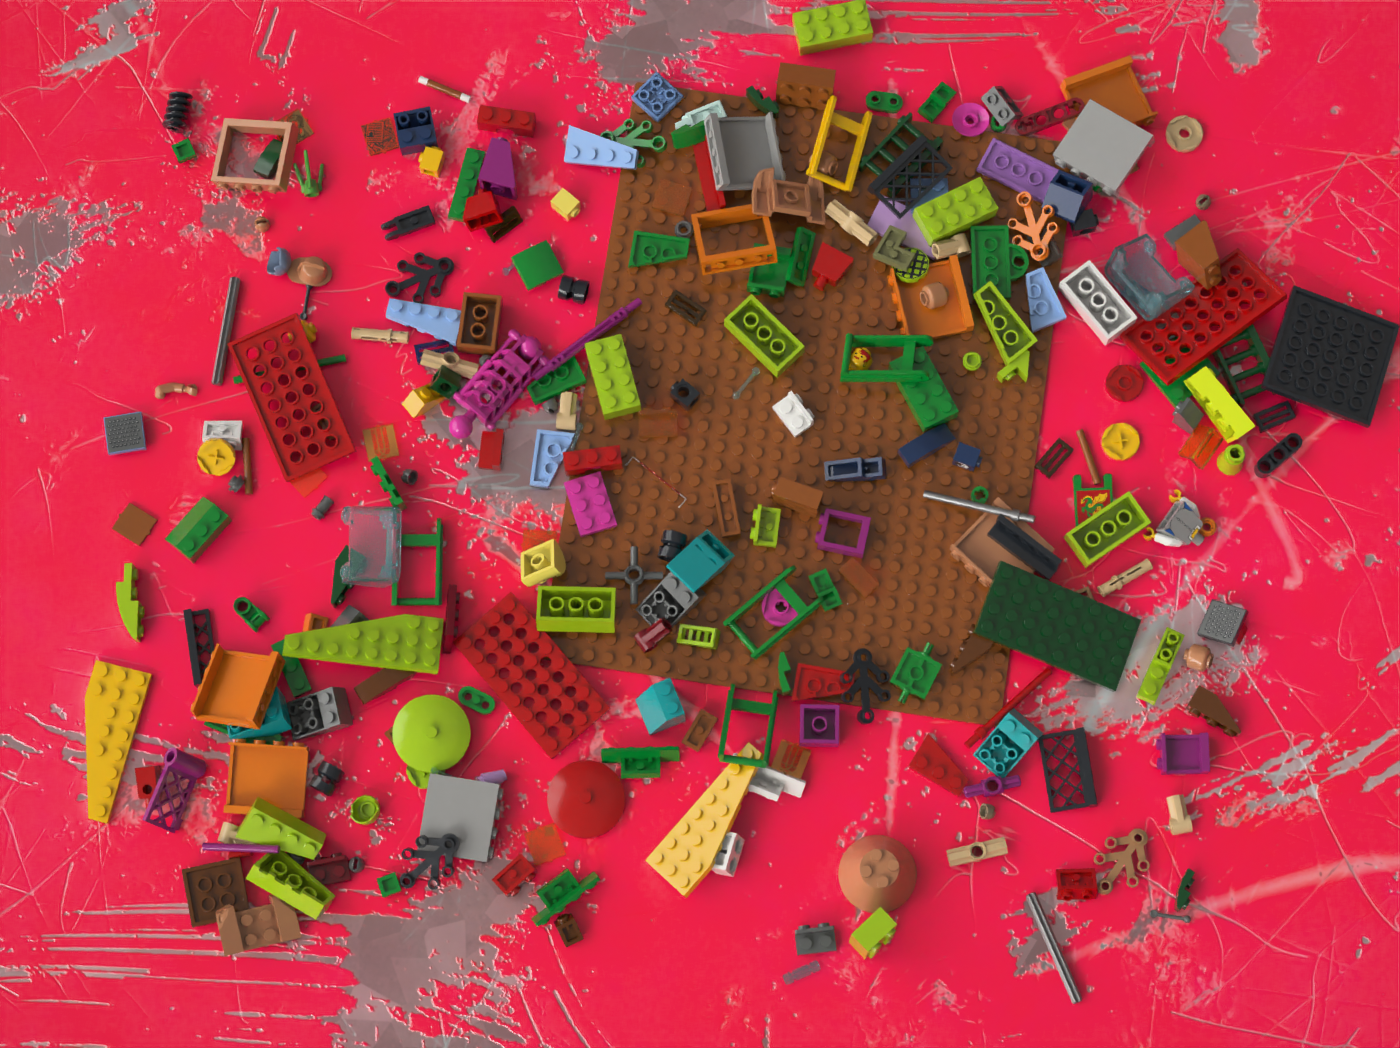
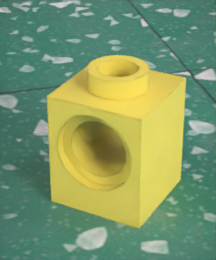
M564 188L550 201L551 207L568 221L571 217L575 218L580 212V201Z

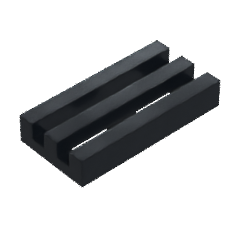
M1288 400L1253 414L1260 433L1296 418ZM1285 406L1287 407L1286 410L1276 413L1262 420H1260L1259 418ZM1290 413V415L1285 418H1282L1273 423L1263 426V424L1266 422H1269L1273 419Z

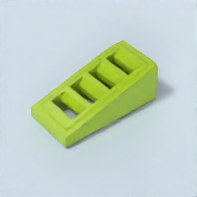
M680 624L677 643L717 650L720 630L717 628ZM686 629L689 630L688 640H685ZM694 631H697L696 639L693 641ZM702 632H705L704 640L701 642Z

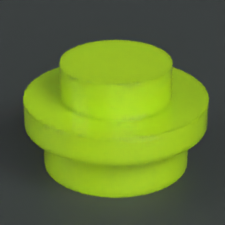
M969 352L965 354L963 366L967 370L975 371L980 368L982 359L978 353Z

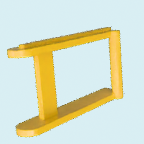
M831 95L826 104L806 175L845 192H851L871 123L872 112L867 111L862 118L861 124L834 112L837 97ZM830 124L857 135L845 183L817 171Z

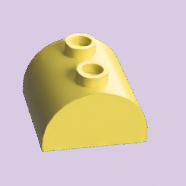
M554 539L521 552V581L527 587L544 583L547 579L554 576H561L566 570L563 552Z

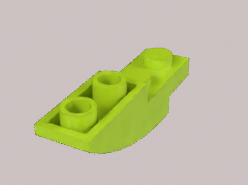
M124 563V582H116L117 603L128 632L136 642H140L141 637L144 635V626L141 625V618H144L145 609L139 601H134L138 596V590L135 587V580H138V569H136L133 563Z
M1166 628L1136 696L1137 698L1152 705L1155 704L1183 641L1184 634L1171 628Z

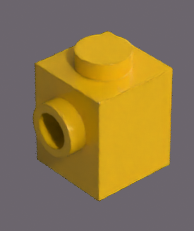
M435 146L431 148L425 147L424 152H421L419 156L420 172L439 178L445 160L444 151Z

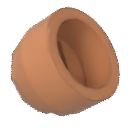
M264 216L256 218L254 225L257 231L266 232L270 228L269 220Z

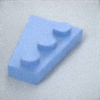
M1044 267L1027 273L1025 278L1031 332L1034 333L1065 320L1067 316Z
M537 429L530 486L550 487L563 461V452L568 451L575 433Z

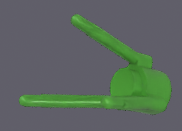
M304 150L307 174L305 184L297 164L294 163L293 166L302 194L305 197H316L319 195V191H322L324 164L320 165L318 183H316L315 179H311L308 152Z

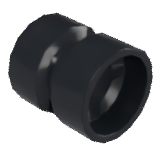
M563 275L559 286L558 299L566 301L572 299L574 303L584 305L590 281L583 279L576 281L574 277Z
M664 530L661 539L663 545L659 547L657 557L671 562L682 551V548L686 546L687 535L673 530Z
M322 761L318 768L319 774L314 775L309 785L331 797L337 788L335 783L340 782L345 773L332 764ZM323 776L331 780L329 784L322 781Z

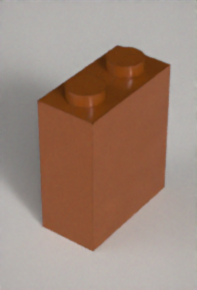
M780 477L778 482H774L771 490L774 504L817 518L823 502V491Z

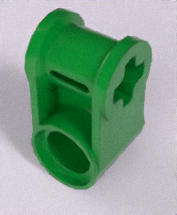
M240 597L235 600L234 610L256 633L265 621L270 620L262 610L247 598ZM247 603V610L243 612L238 610L240 604Z

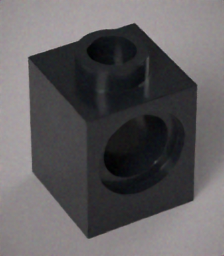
M1092 209L1084 210L1075 224L1069 222L1073 237L1095 232L1099 221L1097 214H1093Z
M684 379L680 382L676 381L670 388L671 398L687 412L700 399V392ZM681 391H687L689 395L687 397H681L679 396V393Z

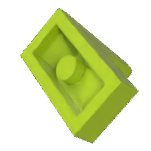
M1025 350L1000 370L996 378L1001 383L1005 380L1010 381L1016 375L1015 372H1017L1026 382L1028 378L1029 351Z

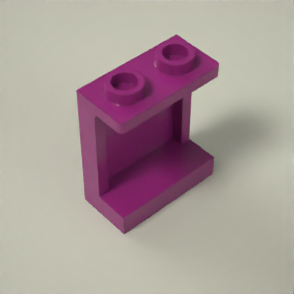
M1208 732L1197 735H1165V733H1161L1159 738H1156V750H1160V758H1157V769H1160L1161 775L1208 774L1210 772Z

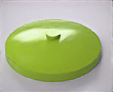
M423 695L409 701L399 711L394 721L392 737L398 755L408 766L425 773H437L450 769L463 758L469 747L471 730L465 712L453 700L440 695Z

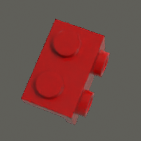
M520 853L492 881L507 897L510 895L514 897L521 891L520 886L525 882L528 884L536 877L534 873L537 870Z

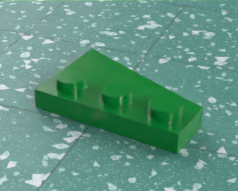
M634 230L628 268L687 259L690 239Z
M573 356L555 371L551 370L538 381L534 380L527 386V390L536 406L561 393L587 383L575 356Z

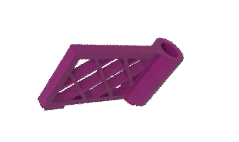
M172 747L168 749L164 756L165 766L142 820L175 833L176 830L179 831L183 821L181 819L197 778H200L206 772V763L202 759ZM170 771L173 773L174 781L167 783V776ZM188 779L187 788L182 790L180 782ZM176 785L178 793L171 796L169 788ZM165 790L167 799L160 802L159 795ZM180 797L181 802L179 806L175 808L173 800ZM168 803L170 811L163 814L161 806ZM157 809L159 817L154 820L150 819L152 812ZM172 815L173 821L171 826L168 827L165 818Z

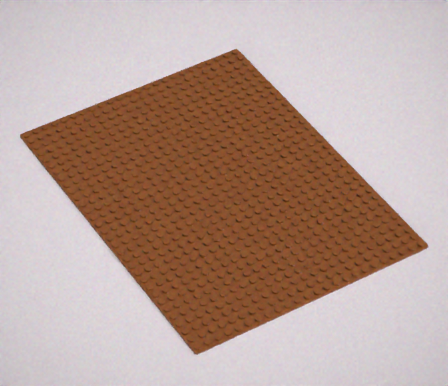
M637 82V83L635 84L634 93H635L644 83ZM675 87L684 98L657 123L632 100L629 119L636 123V128L645 120H649L653 124V130L650 133L644 132L636 139L652 140L656 136H662L668 145L663 152H656L653 148L634 147L639 151V155L645 159V165L642 168L637 167L636 170L621 168L595 327L621 307H626L636 298L642 301V304L630 312L627 318L596 339L599 340L618 334L622 335L639 396L641 411L604 420L592 372L588 364L587 383H585L574 451L620 445L623 469L611 471L590 469L585 471V474L570 476L569 481L600 471L617 526L580 537L568 496H566L558 544L565 558L566 570L561 576H554L552 580V586L616 588L615 633L545 632L573 664L731 687V684H735V688L772 694L774 690H778L777 694L779 695L783 694L779 684L778 664L780 652L784 651L791 668V673L785 675L791 689L790 694L786 696H792L798 663L846 671L854 662V652L860 648H865L872 654V662L880 670H885L889 673V680L884 683L878 682L876 675L869 669L868 676L881 689L888 690L891 694V698L888 701L881 702L878 696L869 688L870 708L984 725L1003 707L1010 648L994 642L988 653L954 676L951 675L953 669L950 668V665L954 658L958 659L962 653L958 650L963 641H968L970 635L967 633L972 624L976 625L990 587H985L975 573L971 574L964 567L965 564L961 560L957 561L950 554V546L985 512L923 498V494L927 490L972 501V490L977 486H982L987 489L989 494L984 504L992 505L996 498L999 497L1012 510L1017 509L1021 510L1022 513L1028 514L1053 325L1032 333L1038 341L1027 349L1029 351L1027 381L1024 382L1015 372L1016 375L1010 381L1005 380L1001 383L996 377L998 372L1005 367L1004 361L976 300H973L971 253L959 257L958 261L971 309L974 329L970 332L934 339L932 346L924 347L959 410L957 418L945 423L956 439L928 458L922 459L908 468L898 454V449L921 436L923 432L896 382H840L846 334L901 335L900 329L902 324L901 321H897L896 317L898 307L897 304H893L891 293H894L893 286L889 287L887 279L892 266L873 258V253L882 236L878 235L874 243L868 247L856 236L844 230L826 212L825 225L807 222V217L773 212L771 217L769 216L775 246L791 248V252L797 227H803L816 233L804 286L799 287L787 281L784 297L772 298L767 294L753 295L805 346L804 353L777 378L724 326V319L751 295L750 292H747L750 267L703 275L693 232L689 238L690 245L687 259L628 268L634 230L676 236L675 226L678 222L688 221L692 224L691 214L707 212L693 147L675 149L673 146L671 132L676 130L675 123L681 121L685 113L720 100L727 117L766 116V114L755 107L747 97ZM777 103L780 110L779 118L775 119L776 135L779 137V151L783 158L782 167L786 173L785 181L807 184L809 176L806 175V171L810 165L809 159L813 154L825 110ZM834 110L835 113L860 124L864 116L862 113ZM872 115L861 159L864 155H869L898 125V118ZM919 121L910 122L930 140H935L937 136L943 140V147L938 153L953 167L944 177L948 178V192L978 177H981L998 206V211L995 217L976 226L1007 225L1009 219L1015 218L1021 224L1029 227L1024 208L1017 203L1019 192L976 171L993 138L1058 170L1073 175L1069 168H1061L1055 163L1053 153L1061 141L984 131L978 136L970 137L960 134L954 126ZM832 124L829 126L823 150L833 154L838 162L836 172L830 175V177L845 183L857 135ZM904 129L898 135L909 146L917 140L907 129ZM893 141L885 148L896 159L904 152ZM881 155L873 161L883 171L891 165ZM859 163L851 192H845L823 182L824 207L826 211L830 202L836 199L849 211H853L862 218L864 223L868 225L879 199L867 189L878 176L868 167L861 173L859 171ZM927 163L921 169V173H931V163ZM934 163V173H943L946 170L941 163ZM921 176V178H931V176ZM884 188L880 193L890 198L887 195L888 188ZM903 188L895 198H905V189ZM908 189V198H910V189ZM752 190L723 191L726 208L752 204ZM1029 198L1024 200V204L1029 201ZM1033 200L1031 206L1037 224L1042 214V203ZM897 201L905 205V201ZM1055 215L1048 218L1040 233L1042 240L1047 232V225L1051 222H1055L1060 227L1059 232L1053 235L1048 244V257L1043 261H1036L1032 258L1031 251L1023 248L1028 255V268L1023 277L1011 282V300H1006L1030 331L1026 274L1044 267L1056 295L1058 294L1067 220ZM762 218L700 229L706 256L753 248L754 243L769 245ZM1013 222L1011 224V227H1014L1016 225V222ZM1056 226L1051 227V231L1056 229ZM686 228L681 229L682 233H686L688 231ZM1009 228V243H1012L1014 236L1020 235L1025 241L1034 244L1032 237ZM970 229L962 233L966 235L971 249ZM1017 239L1016 244H1019L1021 239ZM824 242L854 258V264L835 287L827 283L824 290L820 291L813 286L817 277L812 275V269L821 244ZM1043 249L1038 251V255L1043 253ZM935 257L934 260L928 258L929 264L949 260V257L936 259ZM1016 258L1014 264L1020 267L1024 265V261L1021 258ZM675 290L707 310L696 327L665 307V303ZM677 296L675 297L676 300H678L679 302H681L697 314L700 313L698 310H696L695 308H693ZM671 302L672 305H674L675 307H677L693 319H696L694 316H692L691 314H689L688 312H686L685 310ZM864 347L870 351V356L873 360L868 370H889V362L903 356L904 347ZM969 352L978 353L982 359L980 368L975 371L967 370L963 366V357ZM682 379L700 392V399L688 412L670 396L672 385L676 381L680 382ZM681 391L679 393V396L681 397H687L689 395L687 391ZM790 391L794 395L797 393L803 401L802 405L804 408H809L814 415L813 426L796 438L772 408V406L788 396ZM959 442L981 450L980 456L983 458L979 468L975 466L974 472L952 464ZM860 457L862 459L882 457L886 460L887 479L825 481L824 462ZM783 477L823 491V502L817 518L774 504L773 497L771 496L774 482H778L779 478ZM730 478L741 535L722 538L712 481ZM981 491L978 494H974L977 495L976 499L978 500L985 498ZM758 504H762V507L781 509L776 548L753 545L754 539H750L751 527L755 528L756 521L752 520L753 511L758 509ZM826 508L871 518L863 558L817 549L818 543H815L817 531L821 532L822 525L819 524L821 513L825 514ZM829 516L824 541L857 548L862 523ZM708 529L735 555L725 570L701 587L707 595L698 605L672 628L673 631L660 640L653 650L644 654L633 637L641 630L649 628L650 625L635 609L671 572L666 567L670 562L657 557L659 547L663 545L661 542L663 531L673 530L686 534L687 541L686 546L682 548L683 550L697 536ZM633 546L638 547V566L644 572H663V579H644L638 585V604L636 605L630 604V585L626 583L625 579H605V572H625L626 568L630 566V547ZM793 565L797 569L785 581L808 607L818 599L808 576L826 568L843 604L828 611H824L822 605H820L818 609L757 660L750 656L752 654L751 651L733 630L723 624L728 617L783 571ZM635 571L629 574L631 579H637L640 576ZM763 599L735 621L757 648L761 647L783 628L774 626L765 620L762 613ZM780 602V605L775 606L778 612L787 609L782 602ZM680 624L717 628L720 630L717 650L677 643ZM686 629L685 640H688L689 630ZM694 631L693 641L696 639L697 631ZM702 632L701 642L704 640L705 632ZM927 642H929L930 645L927 650H929L931 644L934 645L929 656L941 663L942 666L925 700L916 695H909L906 704H902V701L901 703L898 701L902 690L900 687L890 683V680L907 647L923 652ZM863 654L861 655L862 661L866 660V657ZM548 657L543 658L544 660H550V661H551V659L548 658ZM859 669L855 672L854 682L860 676ZM881 673V679L885 680V675ZM861 689L855 693L854 700L849 703H844L841 700V695L813 699L862 707ZM882 693V698L886 699V694ZM845 694L846 700L850 699L849 694Z

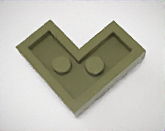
M889 225L873 253V258L907 272L915 259V253L900 248L907 236V232Z

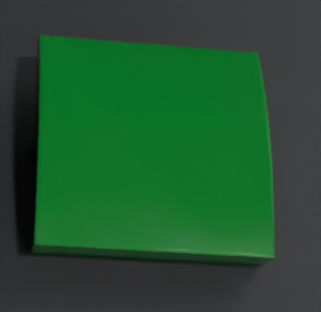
M547 240L511 257L528 291L544 285L545 282L564 273Z

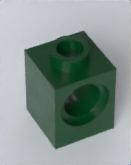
M442 365L432 376L430 389L449 399L456 391L460 390L461 375Z

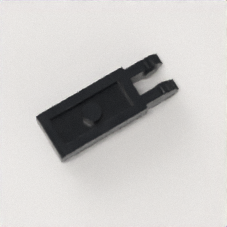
M427 205L383 223L381 229L388 230L397 226L398 230L384 236L386 241H390L436 223L430 207Z

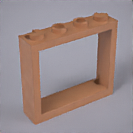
M224 118L211 181L217 188H223L224 190L232 188L237 191H245L246 189L257 193L268 191L276 194V192H286L299 128L292 122ZM233 132L284 135L275 180L224 176Z

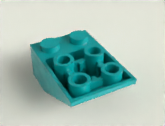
M707 529L697 536L666 567L687 588L695 593L725 570L735 555Z
M277 686L260 729L227 725L229 738L274 736L292 729L285 696Z
M1014 708L1002 719L974 752L973 756L996 776L1005 778L1041 738L1043 733Z

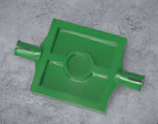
M927 642L923 652L907 647L890 680V683L900 687L902 690L898 699L900 703L902 701V704H906L909 695H916L925 700L942 666L941 663L929 656L934 647L931 644L929 650H927L930 645L929 642Z

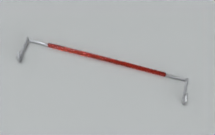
M637 460L642 466H644L647 470H649V471H650L652 474H654L657 478H659L661 481H663L666 485H668V486H669L671 489H673L676 493L680 494L676 489H674L671 485H669V484H668L666 481H664L661 477H659L657 474H655L652 470H650V469H649L647 466H645L642 462H640L639 460Z

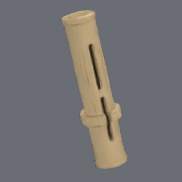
M352 327L351 338L387 342V344L392 342L408 344L409 332L393 331V329L378 330Z
M1146 558L1118 576H1112L1111 580L1098 586L1097 589L1101 596L1105 597L1116 589H1122L1126 583L1152 570L1153 566Z

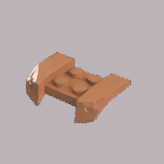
M774 167L758 172L752 188L753 214L771 217L773 212L805 216L809 223L825 225L822 181L809 176L807 184L773 179Z
M268 894L271 903L268 905L235 912L234 907L228 904L217 910L216 919L224 956L302 938L294 907L273 894Z

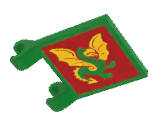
M1104 474L1103 488H1081V475L1073 476L1075 527L1113 502L1111 474Z

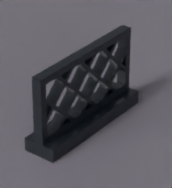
M921 135L869 185L867 190L872 195L874 194L900 220L953 167ZM925 148L931 153V160H921V152ZM918 163V172H908V164ZM921 163H931V173H921ZM934 163H941L946 170L943 173H934ZM897 175L905 176V185H895V177ZM908 176H918V185H908ZM921 176H931L932 183L929 186L921 185ZM884 188H892V198H885L880 192ZM895 188H904L905 198H895ZM908 189H918V197L908 198ZM895 201H905V209L901 213L895 208Z
M1084 727L1042 735L1039 739L1050 812L1055 813L1079 808L1097 807L1098 803ZM1065 736H1074L1075 742L1071 748L1061 743ZM1051 738L1057 742L1051 752L1044 748V739ZM1059 744L1068 750L1062 760L1053 754ZM1070 753L1077 756L1078 759L1074 767L1064 762ZM1051 756L1060 761L1054 771L1047 767V761ZM1062 764L1071 769L1065 779L1056 773ZM1073 772L1081 777L1077 787L1067 781ZM1054 775L1063 780L1057 790L1050 786V780ZM1065 783L1074 788L1069 798L1059 792ZM1076 791L1084 795L1085 803L1076 804L1071 801ZM1057 794L1066 799L1062 807L1054 808L1053 800Z

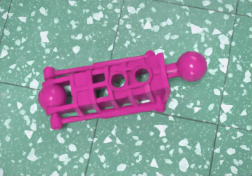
M511 329L508 332L509 338L491 359H488L460 392L456 391L453 398L468 411L464 415H458L451 419L449 431L453 437L464 439L470 436L473 430L472 422L476 418L489 430H493L496 427V422L524 391L525 386L532 380V375L547 365L546 362L550 361L549 358L542 355L544 351L541 349V343L537 338L526 336L525 334L520 336L516 329ZM513 340L517 341L511 349H506ZM517 347H518V353L520 354V356H521L522 358H524V359H526V360H531L528 364H527L526 362H524L518 355H516V354L514 353V351L517 349ZM536 360H539L538 366L531 372V366ZM500 367L506 372L503 376L497 373ZM508 375L514 379L511 384L505 380ZM492 384L497 385L499 390H495ZM481 397L487 400V404L481 401Z

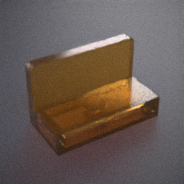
M1198 424L1178 454L1180 457L1190 459L1198 469L1203 470L1224 439L1214 428Z

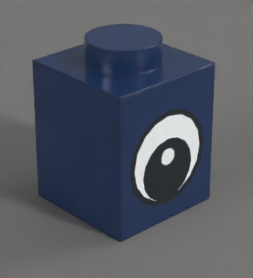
M959 442L952 464L974 472L975 466L979 468L983 458L980 456L981 450Z

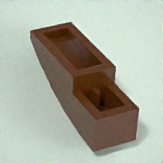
M384 668L354 687V690L363 705L396 689L401 683L413 678L417 672Z

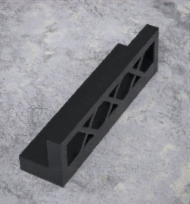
M1001 514L998 516L996 524L987 533L988 537L1048 581L1061 566L1062 560Z
M186 609L183 612L193 683L198 688L202 683L205 669L209 665V662L207 665L203 663L200 656L205 650L212 654L215 649L209 609L198 611ZM205 615L206 622L202 627L195 623V616ZM202 632L209 637L204 646L198 642V637Z

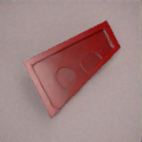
M798 663L791 702L841 695L854 683L855 673L853 674V680L850 683L844 684L840 681V675L846 671ZM847 674L844 675L846 681L849 679Z
M928 733L908 767L959 797L968 782V778Z

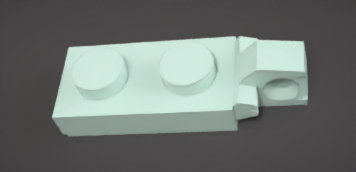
M720 100L685 113L682 120L675 123V129L685 124L691 127L704 120L710 113H717L718 118L727 117Z

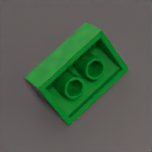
M202 497L165 540L194 564L232 520L218 506Z

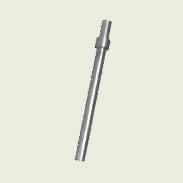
M927 490L923 494V498L991 514H1001L1017 522L1021 520L1034 523L1036 516L1022 513L1021 510L1017 509L1008 510Z

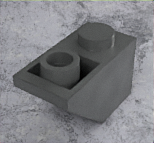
M1187 397L1184 402L1180 400L1172 415L1175 417L1172 422L1189 434H1192L1204 414Z

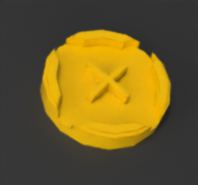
M1127 423L1112 424L1104 431L1101 445L1104 452L1110 458L1124 461L1136 454L1140 445L1139 435Z
M221 438L206 440L200 446L197 453V462L200 468L210 475L221 476L228 473L233 468L236 460L233 446Z

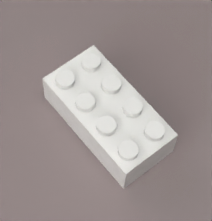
M1090 260L1059 283V291L1105 346L1132 326L1137 320L1134 312Z

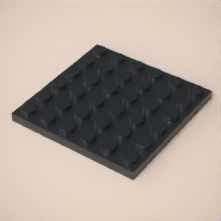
M1294 285L1287 301L1261 388L1368 428L1373 418L1400 325Z

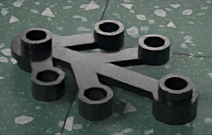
M421 252L416 253L414 256L415 263L418 265L425 263L432 266L433 268L429 270L408 264L405 260L399 261L397 263L399 272H410L416 275L400 283L396 281L388 282L385 286L387 295L397 297L402 290L420 282L417 292L413 295L412 299L415 303L423 304V295L429 280L437 275L435 283L430 287L429 291L432 297H439L445 276L450 275L454 270V263L451 259L443 257L436 260L425 256ZM422 256L423 260L417 261V258ZM405 264L406 268L401 269L400 265ZM443 265H448V268L446 270H443L441 267ZM392 288L397 289L395 293L390 292ZM438 289L439 292L434 294L432 293V290ZM417 296L422 298L420 301H415Z
M860 648L853 654V664L846 672L841 673L840 681L844 684L850 683L853 680V674L858 669L860 676L847 691L841 694V700L844 703L852 702L855 693L861 689L862 709L858 712L857 719L861 724H869L874 720V713L870 709L869 688L878 696L881 702L888 701L891 698V694L888 690L881 689L868 676V669L876 675V679L880 683L889 680V673L885 670H880L872 662V654L869 650ZM862 654L866 657L865 661L861 660ZM881 673L885 675V680L881 679ZM845 674L849 677L848 681L844 679ZM846 693L850 695L849 700L845 698ZM882 693L886 694V699L882 698ZM866 712L870 715L869 719L865 718Z
M452 833L445 834L442 838H431L425 835L417 837L415 843L419 848H424L426 845L439 846L435 851L413 850L410 847L402 851L401 855L404 860L412 858L425 859L412 872L407 871L401 875L400 884L402 887H413L417 882V877L431 865V879L428 881V887L431 890H436L441 884L439 879L440 857L444 853L445 866L442 868V875L448 878L454 874L453 852L459 848L460 842L458 837ZM419 839H424L425 844H421L419 842ZM446 841H451L452 847L447 846ZM405 851H409L411 857L406 856ZM445 868H449L451 874H447ZM404 878H408L410 884H406ZM431 881H436L437 886H433L431 884Z

